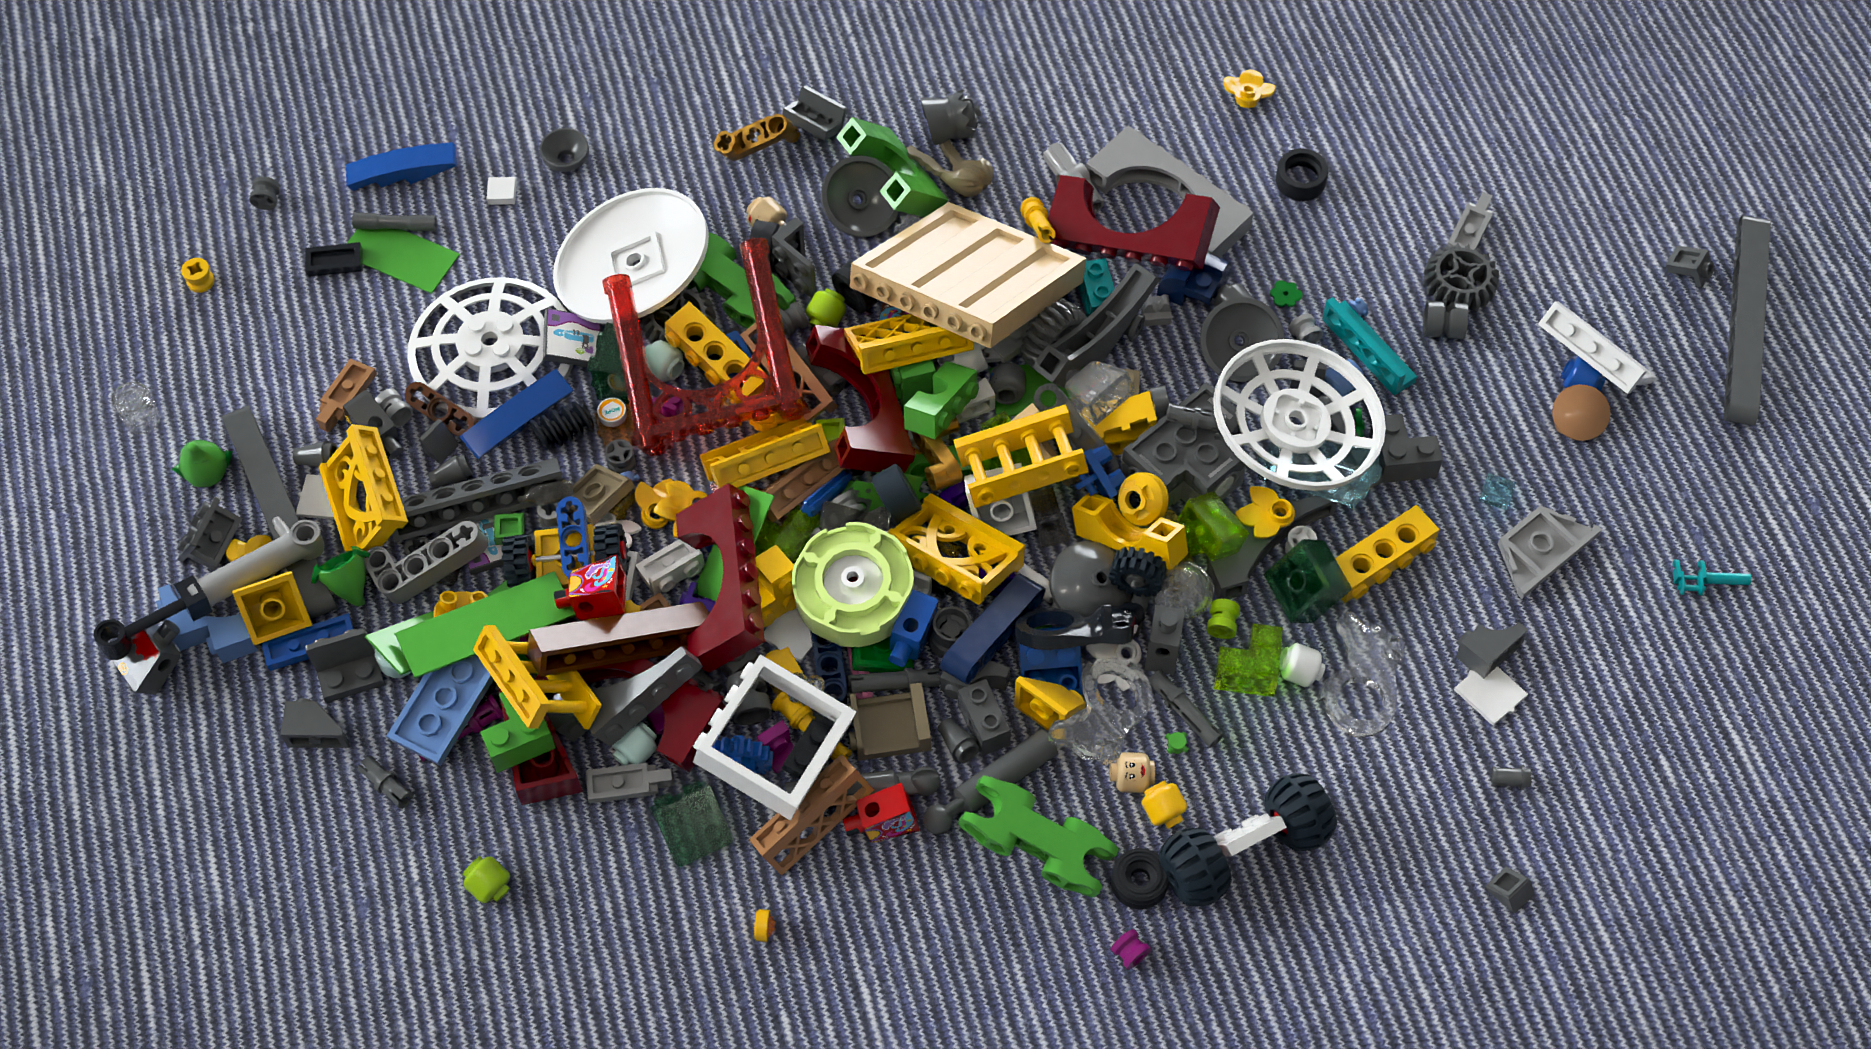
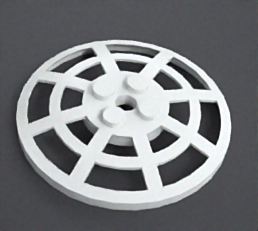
M503 277L484 278L457 286L430 304L419 317L412 330L408 343V363L414 382L424 383L435 391H438L447 381H450L462 389L478 392L477 408L456 405L475 416L479 422L497 409L489 408V392L509 389L521 382H524L528 387L537 381L532 374L536 372L544 361V317L540 312L553 306L557 310H567L547 290L519 279ZM493 286L491 293L476 295L460 303L452 299L473 289ZM505 286L519 287L537 293L545 299L531 304L518 296L503 292ZM490 300L488 311L472 315L465 309V307L474 303ZM501 300L515 303L524 309L511 316L500 311ZM443 305L449 310L438 322L433 336L417 338L425 322L439 307ZM454 315L464 322L457 333L442 334L446 324ZM533 316L539 326L540 336L524 335L520 324ZM488 338L497 339V342L493 345L483 344ZM456 344L459 355L446 365L441 357L440 345ZM524 346L539 347L535 357L526 367L518 360L523 353ZM431 347L433 360L440 371L429 384L425 382L418 369L415 356L416 349ZM560 364L558 371L565 380H567L573 365ZM466 365L470 369L479 372V381H470L455 373ZM509 367L516 373L507 379L490 382L491 373L499 372ZM446 403L437 405V409L445 413L448 412Z
M1290 339L1268 340L1256 343L1243 349L1231 358L1224 367L1215 386L1213 398L1214 415L1218 429L1225 442L1234 454L1249 468L1275 483L1294 489L1310 491L1342 487L1357 480L1367 472L1380 454L1386 430L1385 416L1380 399L1372 385L1357 368L1335 352L1324 347ZM1287 353L1308 358L1303 372L1290 369L1270 371L1264 355ZM1253 360L1259 375L1247 383L1241 394L1226 386L1227 380L1236 369L1245 362ZM1318 363L1326 364L1339 372L1356 390L1342 397L1332 386L1314 376ZM1289 379L1300 381L1298 389L1279 390L1274 380ZM1262 384H1264L1270 396L1264 406L1248 399L1250 394ZM1311 386L1322 391L1333 402L1324 406L1318 398L1309 393ZM1222 396L1237 405V422L1242 434L1231 435L1221 411ZM1361 400H1364L1372 419V439L1355 436V423L1349 407ZM1245 410L1260 416L1262 429L1249 431L1245 420ZM1338 412L1341 413L1345 425V434L1331 431V415ZM1289 417L1298 418L1302 425L1292 423ZM1269 439L1274 445L1281 448L1279 459L1266 452L1257 442ZM1325 440L1342 445L1339 452L1329 460L1318 449ZM1249 444L1260 457L1277 466L1276 473L1256 462L1240 446ZM1352 447L1370 449L1362 465L1351 475L1344 477L1334 467L1347 456ZM1293 453H1308L1316 464L1296 465L1290 462ZM1323 471L1332 481H1299L1288 478V472L1317 473Z

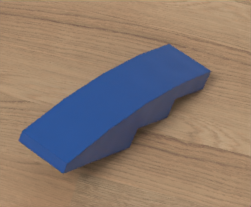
M449 142L401 148L346 164V186L355 191L376 182L382 188L403 179L413 184L456 167L455 144Z
M554 369L492 411L464 432L460 438L478 460L520 433L525 426L530 424V420L538 419L549 408L570 396L573 389L559 371Z

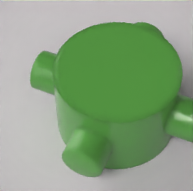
M1185 732L1167 733L1165 736L1168 740L1167 752L1169 754L1187 753L1189 750L1186 746L1187 734Z

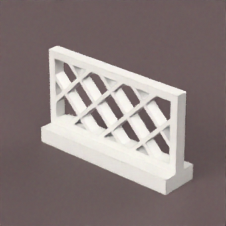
M1559 301L1553 303L1538 323L1539 326L1627 394L1631 393L1636 385L1651 384L1657 377Z

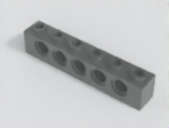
M557 457L401 498L408 523L403 529L397 528L392 534L394 541L399 542L452 528L463 521L474 522L493 517L494 515L535 506L546 497H556L558 499L567 497Z

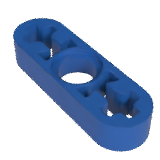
M575 497L563 498L556 508L562 570L568 579H570V573L572 572L570 569L575 567V558L572 555H577L578 561L582 566L592 563L586 509L580 500ZM572 505L578 510L573 512V520L576 525H571L569 516L564 513L568 512L569 506ZM575 532L582 535L581 543L576 547H569L566 543L567 537Z

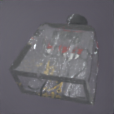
M1098 361L1090 362L1080 371L1072 369L1066 376L1065 388L1071 402L1094 425L1101 422L1136 392L1126 370Z

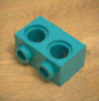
M1106 258L1086 261L1083 283L1078 285L1086 317L1091 315L1115 289Z

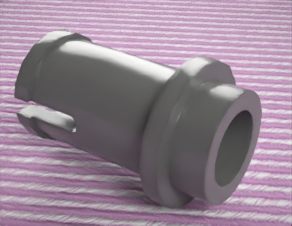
M1520 765V768L1492 767V787L1517 786L1520 787V790H1524L1525 787H1531L1532 775L1530 768H1525L1524 765Z

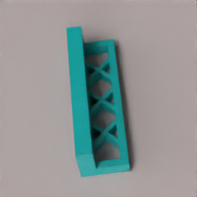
M1331 297L1326 301L1322 320L1393 396L1416 382L1417 375L1345 300L1338 303L1334 297Z

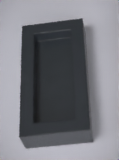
M360 242L305 248V272L308 277L363 271V248Z

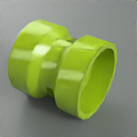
M1229 599L1213 600L1210 605L1209 612L1212 617L1207 623V633L1219 639L1235 637L1237 632L1235 620L1239 617L1240 613L1239 604Z

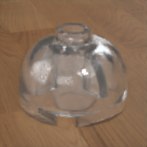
M1180 561L1172 570H1166L1161 591H1157V594L1153 595L1156 605L1185 610L1184 621L1198 618L1209 608L1214 598V584L1210 574L1206 570L1204 571L1198 564L1192 561Z

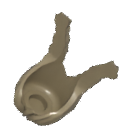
M950 139L940 144V147L944 151L945 157L949 159V163L953 166L952 171L944 170L931 156L918 151L914 146L909 145V147H906L910 159L918 161L920 166H925L927 171H932L934 176H938L953 191L964 197L976 196L984 191V189H987L988 185L992 182L994 170L991 163L984 158H980L981 160L963 159L951 144Z

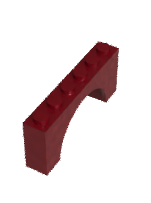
M1060 175L1047 219L1055 230V238L1053 239L1050 236L1051 244L1063 249H1075L1076 252L1084 255L1096 252L1109 259H1115L1116 256H1120L1133 263H1141V260L1150 261L1151 264L1158 267H1166L1169 264L1188 272L1192 271V268L1203 270L1220 206L1212 197L1186 193L1179 209L1163 224L1144 232L1121 233L1108 229L1099 223L1093 208L1094 187L1085 178Z
M815 325L805 344L810 364L831 370L852 384L865 400L871 416V422L856 427L845 426L834 446L840 468L881 472L896 464L905 473L915 459V449L912 447L909 431L904 429L902 407L898 403L896 388L889 374L890 370L863 374L860 360L846 339L844 329Z
M730 483L676 514L678 539L696 550L709 545H717L722 556L723 578L717 600L703 623L687 636L688 651L699 659L703 665L701 669L708 673L765 642L761 596L758 585L759 575L755 559L756 549L752 532L753 523L749 511L750 499L743 490H739Z
M650 658L577 671L586 684L590 685L609 678L630 679L648 670L655 664L648 661ZM537 675V677L535 678V680L549 681V679L546 676L539 677V675ZM692 678L687 680L661 703L664 712V731L656 749L664 759L689 773L695 765L693 760L697 750L693 746L702 732L705 734L709 733L712 728L709 722L716 710L719 708L723 711L726 707L722 702L723 696L709 688L706 692L697 688L699 684ZM548 693V694H550V695H552V696H555L557 693Z

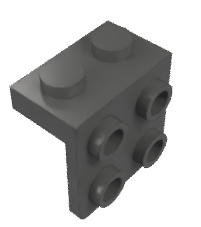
M795 217L789 223L781 225L772 236L774 270L781 278L786 277L792 282L799 293L807 294L812 298L816 293L815 267L804 257L803 223Z

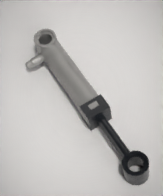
M274 517L272 523L280 536L279 538L197 580L192 575L174 584L179 596L178 600L125 627L120 621L115 619L102 621L96 626L93 634L102 655L109 660L122 659L131 651L132 643L130 637L185 609L194 622L213 612L211 606L233 595V590L257 583L301 559L312 560L319 557L324 551L325 545L318 524L312 520H300L289 529L280 517ZM113 638H117L116 640H114V641H112V642H108L109 640H111V639H113Z

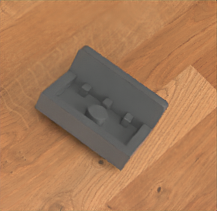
M805 85L800 89L798 100L784 107L782 115L789 119L793 126L802 128L812 133L815 138L825 141L842 130L847 108Z

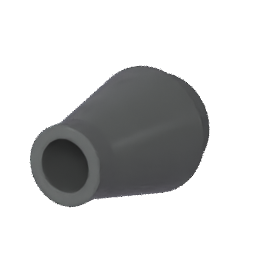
M325 440L308 446L294 448L293 461L296 465L319 467L321 463H326L338 447L335 443Z
M455 454L434 471L428 473L430 482L435 489L445 485L468 481V477L474 475L465 454L460 456Z
M947 718L939 724L937 730L942 735L954 760L965 763L977 755L979 746L977 745V739L956 724L952 718Z

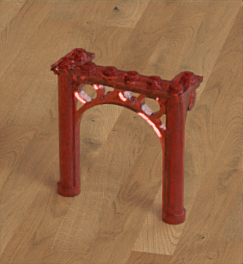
M766 238L748 239L739 245L758 331L754 353L746 366L737 375L715 387L702 390H684L660 381L653 374L647 362L630 276L627 274H616L602 280L604 293L608 295L634 425L633 436H630V439L646 455H662L666 453L667 449L673 448V443L684 441L686 436L693 434L699 436L713 433L714 429L724 426L728 429L741 426L743 421L751 419L753 421H763L775 413H778L783 420L796 421L802 419L804 414L811 413L810 407L797 391L768 258L770 249ZM764 353L770 375L757 369ZM750 376L764 380L765 387L761 393L752 396L743 395L742 387ZM649 381L653 385H655L659 390L663 391L655 399L654 404L652 401ZM734 390L742 403L723 407L727 398L733 396L730 391ZM676 397L681 399L684 403V408L680 414L671 417L662 415V407L670 398ZM689 400H694L696 405L708 407L709 411L691 415L692 404Z

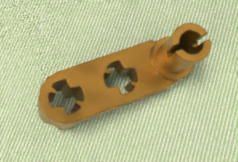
M775 114L732 133L726 130L721 131L717 134L714 141V148L726 158L736 161L781 141V139H785L789 143H795L800 138V132H797L799 129L793 126L789 119L781 114ZM756 131L761 134L757 137V142L752 140L755 137L754 133Z
M956 417L950 422L949 427L943 430L936 439L912 432L916 445L931 465L925 468V476L932 491L955 485L963 480L962 470L958 461L941 439V437L960 431L959 422Z

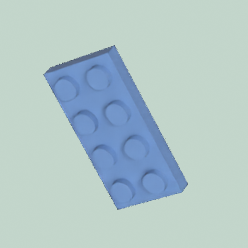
M477 655L424 675L386 737L441 766L494 679Z

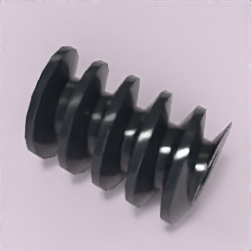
M583 399L582 407L576 401L571 402L572 411L566 406H562L561 416L555 410L551 411L550 421L544 415L540 416V425L533 419L529 421L540 447L544 445L551 451L552 441H555L561 447L563 446V436L572 442L573 432L575 431L580 437H584V427H587L591 433L594 432V422Z

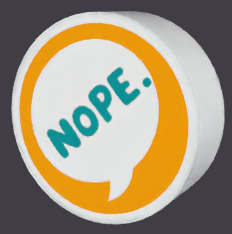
M607 398L597 408L600 422L607 427L619 426L626 420V407L620 399Z

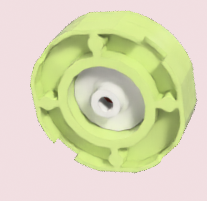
M848 522L845 523L846 527L836 528L828 532L827 529H824L808 540L793 566L792 586L798 613L809 630L839 646L863 647L878 643L891 635L897 618L910 597L912 590H915L914 573L907 550L894 535L868 523Z

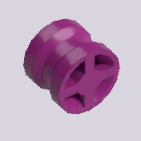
M1131 929L1116 940L1110 950L1114 955H1119L1123 959V965L1129 970L1146 958L1151 951V947L1147 943H1142L1139 940L1138 932L1135 929Z

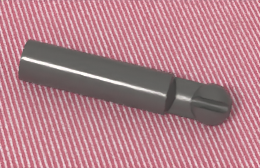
M1043 729L1038 730L954 789L955 799L946 806L942 804L932 805L925 811L923 825L926 830L932 834H944L952 826L954 816L962 811L975 813L991 802L975 788L978 780L983 775L1016 784L1058 754V749L1052 738Z
M922 766L915 771L895 773L894 770L860 773L874 789L871 794L899 783L903 784L908 795L930 796L940 787L939 773L930 766ZM798 781L785 782V791L791 794ZM856 781L847 790L846 796L856 793L862 785Z

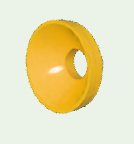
M1139 472L1130 475L1121 484L1118 493V505L1122 515L1130 523L1138 526H1150L1160 517H1163L1167 511L1169 502L1167 488L1163 481L1155 474ZM1133 491H1136L1141 498L1140 505L1136 509L1129 503V496Z

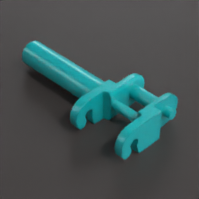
M1674 559L1672 566L1675 567L1673 570L1674 584H1678L1677 590H1679L1680 595H1684L1685 591H1698V595L1702 596L1704 591H1706L1704 584H1751V574L1706 572L1704 560L1698 561L1697 567L1700 568L1698 575H1684L1678 559ZM1685 580H1696L1697 585H1685Z

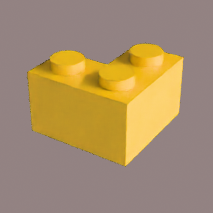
M777 545L755 557L759 575L758 585L764 627L771 625L775 619L786 612L797 608L792 586L794 564Z

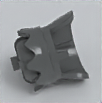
M963 89L947 95L945 98H920L933 144L940 145L949 139L973 138L975 129L978 127L977 117L981 116L979 105H973L971 97L963 96Z

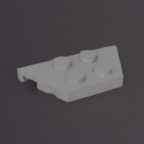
M1541 505L1503 535L1498 542L1518 596L1521 599L1527 596L1597 538L1602 528L1597 525H1593L1591 528L1575 522L1576 518L1566 514H1558L1554 510Z

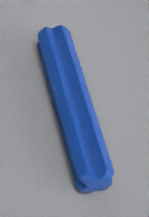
M842 470L803 501L801 512L806 513L808 517L818 513L846 488L848 482L852 479L851 474H847L845 470Z

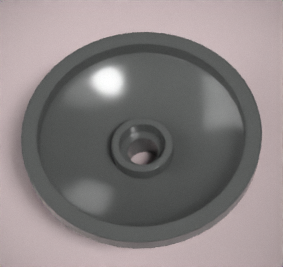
M851 156L839 161L826 174L821 187V203L828 220L841 232L854 237H871L886 230L894 222L899 211L892 208L880 193V190L894 173L881 161L868 156ZM853 196L860 197L861 203L855 204Z
M1247 297L1232 298L1217 305L1205 318L1200 332V348L1208 366L1220 376L1231 358L1240 351L1256 343L1285 339L1284 330L1276 313L1265 303ZM1236 336L1243 338L1242 346H1237L1234 343ZM1282 353L1264 355L1270 371L1276 366ZM1253 360L1241 365L1228 380L1249 382L1259 374Z
M1092 541L1078 542L1064 549L1054 560L1049 574L1050 592L1056 606L1059 609H1068L1079 613L1083 617H1088L1099 606L1106 604L1120 606L1130 602L1133 592H1131V595L1127 594L1125 589L1119 590L1117 588L1118 585L1113 586L1112 580H1109V572L1116 551L1104 544ZM1096 575L1102 578L1103 583L1098 582Z

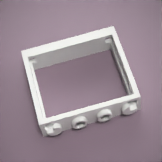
M760 654L754 664L748 662L742 671L740 678L743 681L740 686L733 685L724 700L728 704L722 711L718 708L709 722L712 728L709 733L705 734L702 732L696 740L693 748L697 752L693 763L791 821L850 726L856 711ZM758 677L835 722L791 794L712 748Z

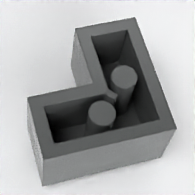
M1403 414L1384 415L1386 425L1385 439L1380 454L1375 460L1382 475V483L1437 478L1443 462L1437 435L1408 438ZM1372 425L1369 432V438L1371 439L1373 438Z

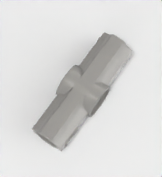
M1056 142L1043 152V159L1055 174L1057 185L1060 175L1085 178L1093 186L1086 166L1083 163L1077 164L1063 144ZM1094 187L1093 208L1096 214L1104 206V200Z

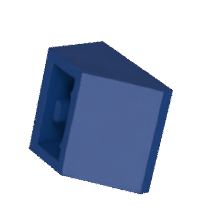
M1064 626V627H1052V628H1040V629H1037V630H1045V631H1049V630H1059V629L1066 628V626ZM1016 640L1019 676L1059 684L1068 690L1072 689L1079 694H1083L1080 646L1040 650L1021 645Z

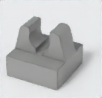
M1168 295L1149 296L1141 307V313L1145 316L1143 326L1171 324L1172 315Z

